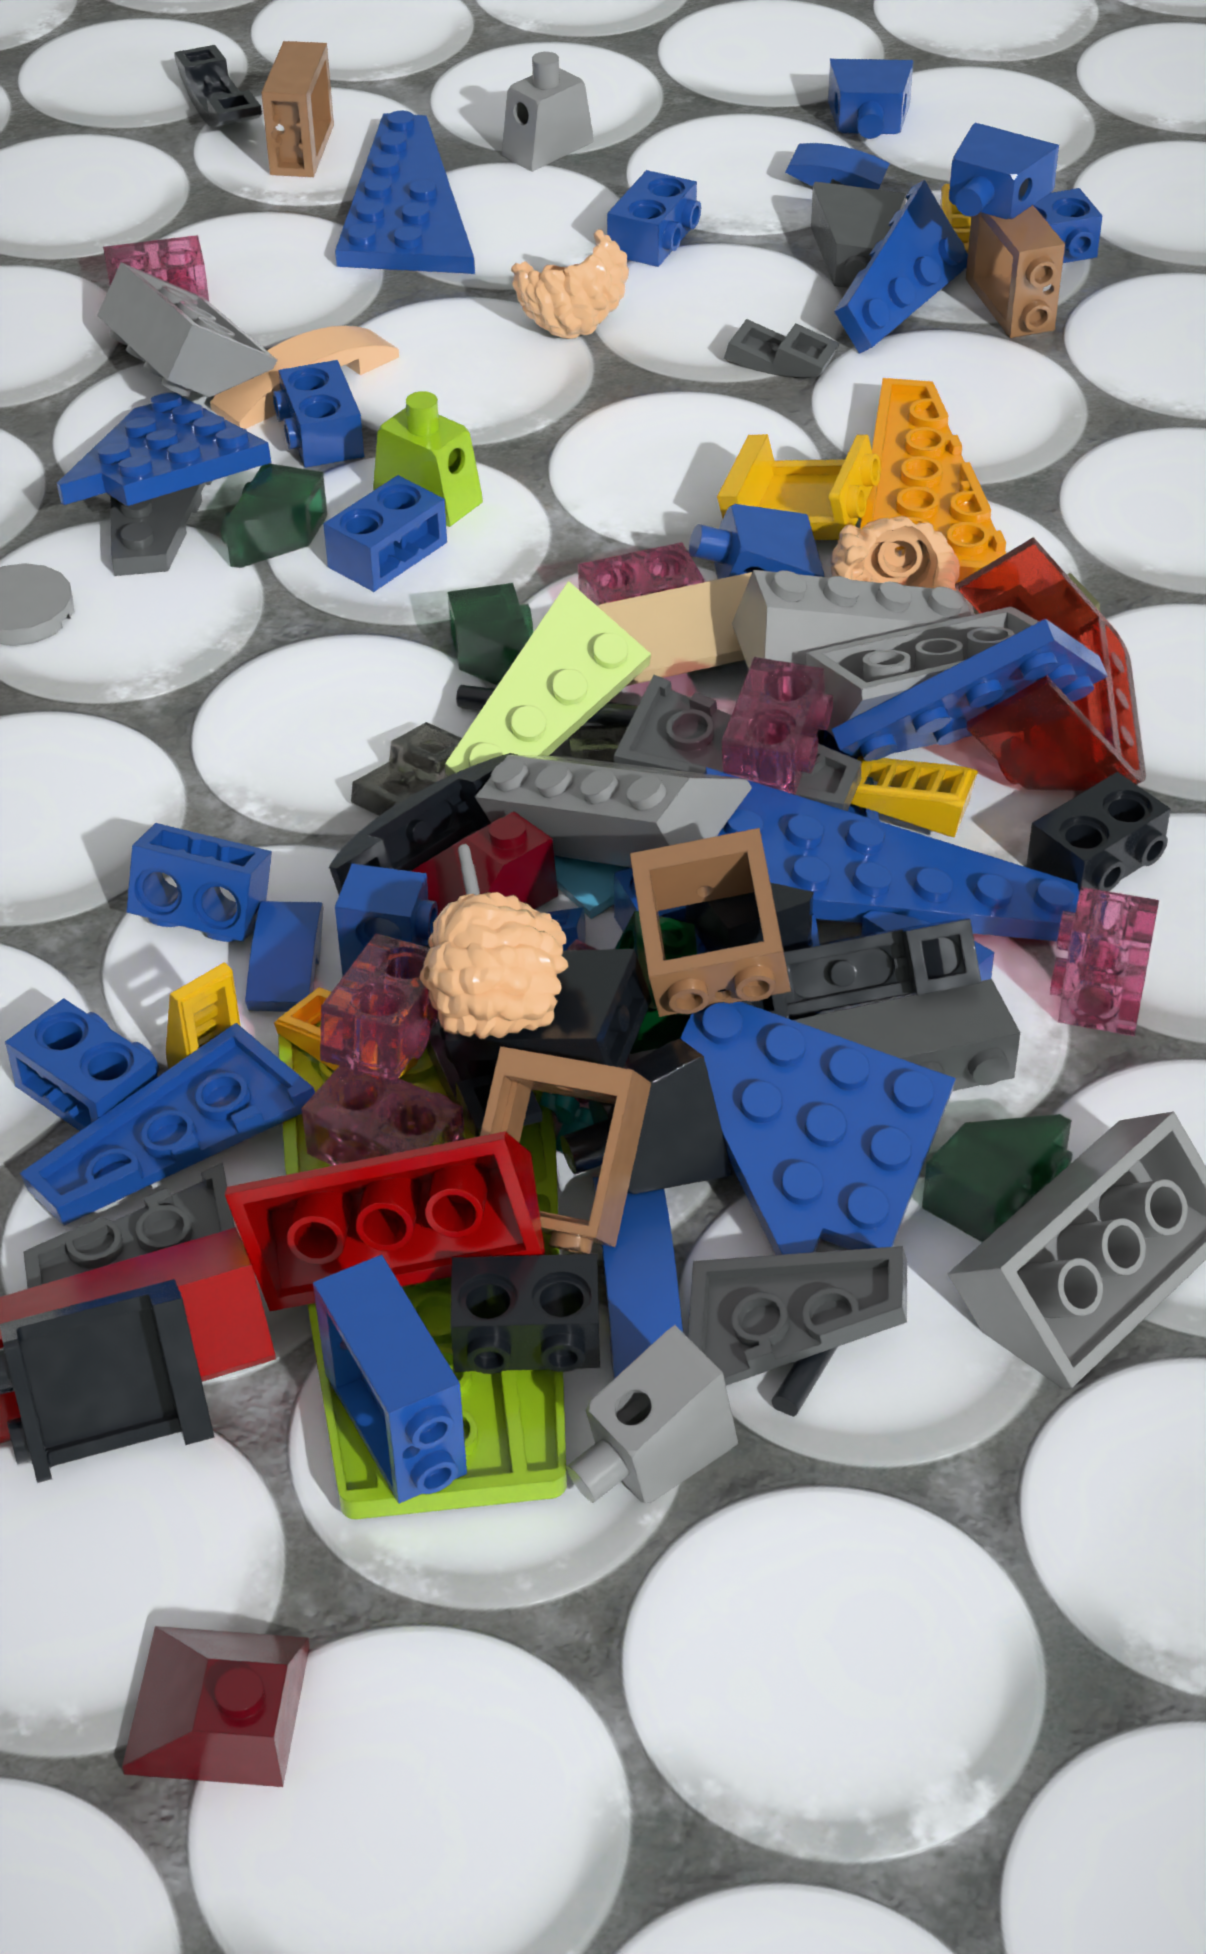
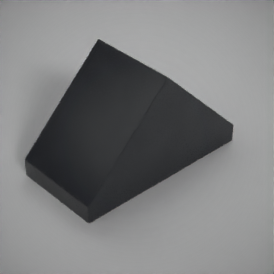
M770 882L783 951L809 946L812 934L814 892ZM755 892L686 905L685 920L688 923L695 924V933L709 952L764 941Z

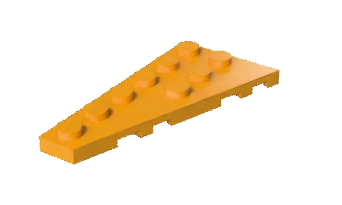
M883 378L872 445V454H877L880 459L881 475L878 485L872 487L868 496L866 512L863 518H861L860 529L867 523L877 519H890L898 516H906L914 524L930 523L933 525L934 531H939L945 536L948 544L954 550V554L959 559L960 574L955 584L1008 588L1018 583L1020 571L1015 560H1009L1005 551L1006 540L1001 530L996 531L990 518L991 507L970 462H965L962 457V444L958 435H953L948 426L949 415L934 382ZM898 546L896 549L903 550L904 547Z

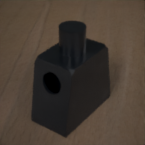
M680 1038L625 1066V1069L634 1070L651 1082L628 1193L638 1194L732 1175L704 1056ZM588 1100L594 1124L560 1137L565 1160L574 1175L602 1165L615 1107L614 1104Z

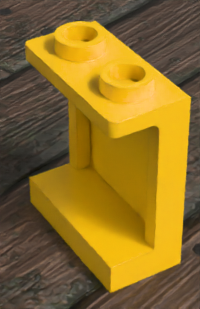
M768 434L748 435L717 495L722 518H724L728 507L734 504L803 513L808 515L815 540H839V533L846 525L855 526L858 519L863 518L865 515L868 496L872 487L877 486L880 481V459L877 454H872L868 434L856 435L846 459L774 461Z

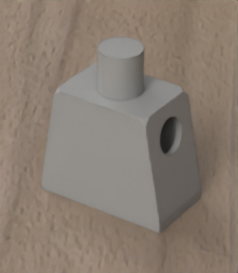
M553 52L534 54L532 56V75L512 84L507 91L502 156L531 172L594 142L585 83L581 78L559 68V56Z
M674 1325L589 1402L585 1411L595 1444L568 1464L566 1470L575 1486L592 1503L621 1481L641 1502L652 1503L738 1444L723 1372Z

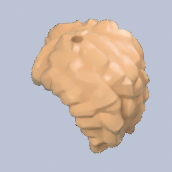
M601 229L594 233L596 246L593 248V254L589 255L580 264L568 267L546 265L542 273L534 270L525 261L521 264L515 263L511 268V271L514 273L512 285L523 311L529 318L534 319L537 325L548 330L551 335L573 339L580 335L593 333L597 325L608 316V313L618 307L620 300L624 297L625 283L629 276L627 254L621 251L619 245L612 241L609 235H605Z
M906 516L877 519L867 523L862 529L853 525H846L839 533V540L837 546L832 551L831 557L832 577L842 576L850 580L877 583L891 581L906 586L926 588L947 587L956 591L955 583L960 574L959 559L954 554V550L948 544L945 536L939 531H934L932 524H914ZM902 546L904 549L898 550L896 547Z
M487 892L478 895L466 894L460 896L457 901L448 903L433 922V933L428 939L430 949L420 973V980L429 989L428 998L433 1008L438 1011V1019L444 1031L467 1037L475 1034L479 1039H485L489 1035L503 1038L508 1033H519L523 1028L534 1031L538 1027L551 1025L554 1020V1008L558 1002L554 996L558 995L562 989L561 983L556 976L568 968L567 960L562 957V945L566 944V935L559 923L552 919L550 914L540 913L532 909L528 904L520 902L516 896L505 897L498 892Z

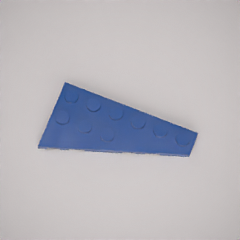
M405 110L383 113L335 249L337 267L475 274L474 255L427 115H413Z

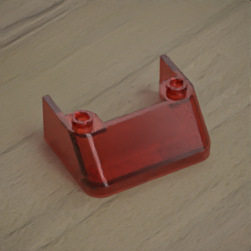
M1032 537L958 582V590L979 613L1012 606L1039 622L1047 619L1099 655L1108 677L1093 684L1094 690L1089 695L1074 702H1071L1048 676H1045L967 721V730L998 761L1005 778L1011 784L1016 785L1019 783L1027 790L1086 791L1116 772H1119L1136 785L1145 781L1146 770L1132 665L1128 650L1115 628L1039 542Z

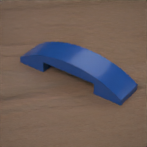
M593 1177L594 1198L599 1177ZM664 1189L638 1194L627 1193L616 1247L601 1245L610 1329L613 1380L671 1327L676 1325L683 1332L674 1248Z

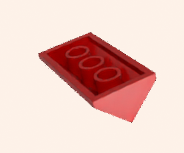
M506 1131L229 1186L225 1191L227 1203L270 1312L316 1303L313 1282L379 1255H383L401 1287L451 1277L452 1257L545 1255L531 1152Z
M236 1227L0 1297L1 1324L175 1279L183 1298L202 1382L276 1360L253 1266ZM0 1329V1348H3L4 1346ZM15 1391L0 1395V1444L11 1441L7 1421L21 1417Z

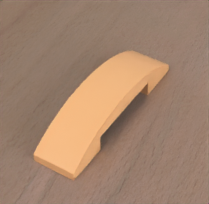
M331 326L305 332L267 350L277 359L274 368L215 395L210 401L211 410L238 427L247 429L276 415L273 391L280 390L278 370L338 360L340 366L346 365L359 375H362L399 358V349L370 329L358 326Z

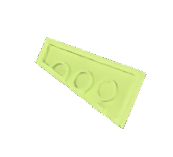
M568 581L446 761L445 774L450 776L473 765L508 753L549 756L650 665L651 653Z

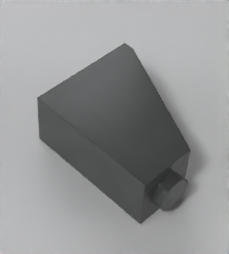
M814 182L811 229L834 286L849 288L858 272L866 268L872 258L869 254L876 243L883 240L891 228L888 224L892 217L904 207L906 193Z

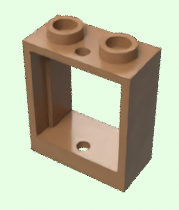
M283 41L261 92L270 175L314 177L334 127L327 43ZM281 124L285 130L279 131L276 129V126Z
M1034 205L1013 219H1003L982 212L971 217L966 281L1009 338L1055 330L1065 243ZM1051 284L1050 289L1043 291L1044 287Z
M760 828L630 853L648 975L659 1017L678 1013L692 1014L719 1002L730 1004L740 1001H760L771 995L791 992ZM755 892L763 942L666 960L658 911Z
M500 1046L480 1136L506 1131L515 1140L520 1142L531 1089L615 1105L590 1221L539 1211L542 1233L551 1235L550 1247L578 1254H591L593 1243L616 1247L651 1082L631 1069Z

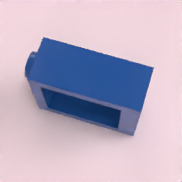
M383 1255L313 1282L325 1374L398 1504L420 1494H432L441 1491L450 1485L453 1480L466 1475L467 1466L460 1383Z

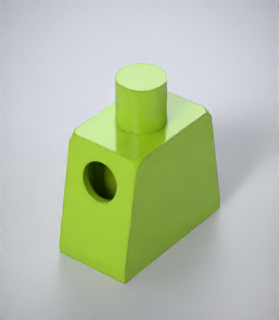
M418 391L408 395L406 398V408L381 424L377 432L373 490L399 475L444 498L446 526L451 527L483 503L470 432L464 425L438 414V399L435 394L427 391Z

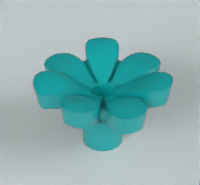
M547 1092L542 1093L540 1105L552 1110L557 1116L558 1122L563 1124L556 1138V1151L563 1154L560 1137L593 1125L590 1109L580 1107V1103L573 1097Z

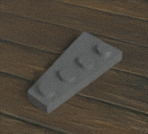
M653 675L614 754V763L702 774L705 773V769L708 767L848 811L861 781V761L797 734L784 738L768 731L767 722L747 713L742 719L718 710L717 702L714 699L697 692L690 698L673 691L671 681L657 675Z

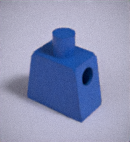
M830 58L828 104L837 130L841 133L860 134L868 139L876 138L881 134L900 133L910 106L913 60Z
M975 122L953 156L949 190L950 202L956 205L963 215L969 217L976 216L982 212L1003 219L1015 218L1054 190L1059 145Z
M734 504L728 507L719 528L697 524L690 537V556L713 561L718 579L750 573L753 570L770 572L791 571L799 575L825 577L807 514Z

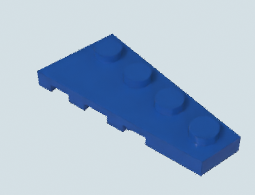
M925 180L911 187L905 197L907 199L906 204L894 214L888 225L891 228L883 240L876 243L869 254L872 257L865 269L858 272L834 311L859 354L875 346L967 268L968 253L965 250L964 244L955 233Z
M235 1023L23 1170L20 1175L27 1190L65 1226L319 1106L313 1086L239 1024Z

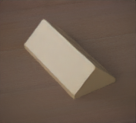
M752 572L596 605L651 653L650 665L627 686L651 681L653 675L665 678L745 660L732 622Z

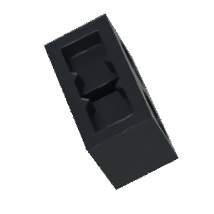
M1116 772L1032 823L1026 867L1077 883L1083 904L1101 892L1111 891L1120 880L1143 866L1154 864L1162 856L1168 843L1166 834L1171 808L1119 772Z
M597 1254L452 1257L451 1339L454 1372L476 1371L484 1374H494L507 1370L546 1369L568 1372L575 1369L600 1368Z

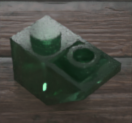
M271 463L260 467L253 480L245 484L240 500L232 512L226 513L222 522L221 537L223 543L228 545L231 567L242 568L307 547L311 544L328 516L323 472Z
M513 583L447 592L450 637L459 670L498 686L533 634V622L529 604H519Z
M1057 1114L964 1123L926 1163L922 1208L980 1242L985 1241L1071 1164L1073 1154L1067 1150L1072 1120Z

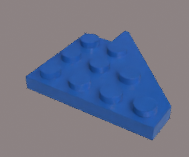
M171 392L156 395L151 398V404L134 408L57 482L60 501L63 505L107 493L124 505L130 506L269 464L272 461L268 442L253 435L246 429L225 420L224 417L218 416L201 405L182 397L180 394Z
M1044 619L831 730L840 751L855 758L863 756L865 761L879 760L893 753L934 744L947 745L965 737L1006 728L1019 729L1033 722L1063 716L1070 712L1067 703L1077 701L1089 695L1094 690L1093 684L1108 677L1099 655L1047 619Z
M741 1001L730 1004L719 1002L699 1012L692 1013L681 1039L704 1056L729 1161L775 1255L816 1252L820 1239L849 1250L892 1247L952 1094L956 1078Z

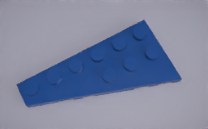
M706 767L704 773L710 775L740 778ZM750 780L748 782L752 789L717 835L760 828L770 882L814 892L813 914L816 915V919L862 923L863 916L870 910L909 916L930 923L969 918L973 934L1080 944L1088 926L1078 884Z

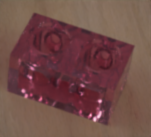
M198 235L103 247L109 288L122 262L202 296L209 302L205 264Z
M682 542L578 564L579 591L595 605L705 582Z
M759 657L753 658L721 741L724 773L795 795L803 772L812 773L818 752V738L816 737L818 729L827 730L832 716L833 695L825 694L824 668Z
M1081 887L1076 912L1063 911L1056 949L1068 951L1067 959L1056 957L1050 987V995L1062 997L1058 1023L1135 1036L1159 900Z
M377 933L373 936L321 1005V1061L396 1082L412 1058L419 1059L422 1056L429 1040L430 1031L439 1020L438 1011L433 1008L428 998L429 989L420 980V973L430 948Z
M349 1056L301 1108L307 1154L332 1166L465 1139L463 1106L452 1102L443 1094L424 1090L395 1077L386 1069L374 1068Z

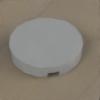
M27 563L0 567V644L16 646L35 643L53 636L63 628L62 620L67 616L71 618L74 613V603L70 582L61 572L45 565Z

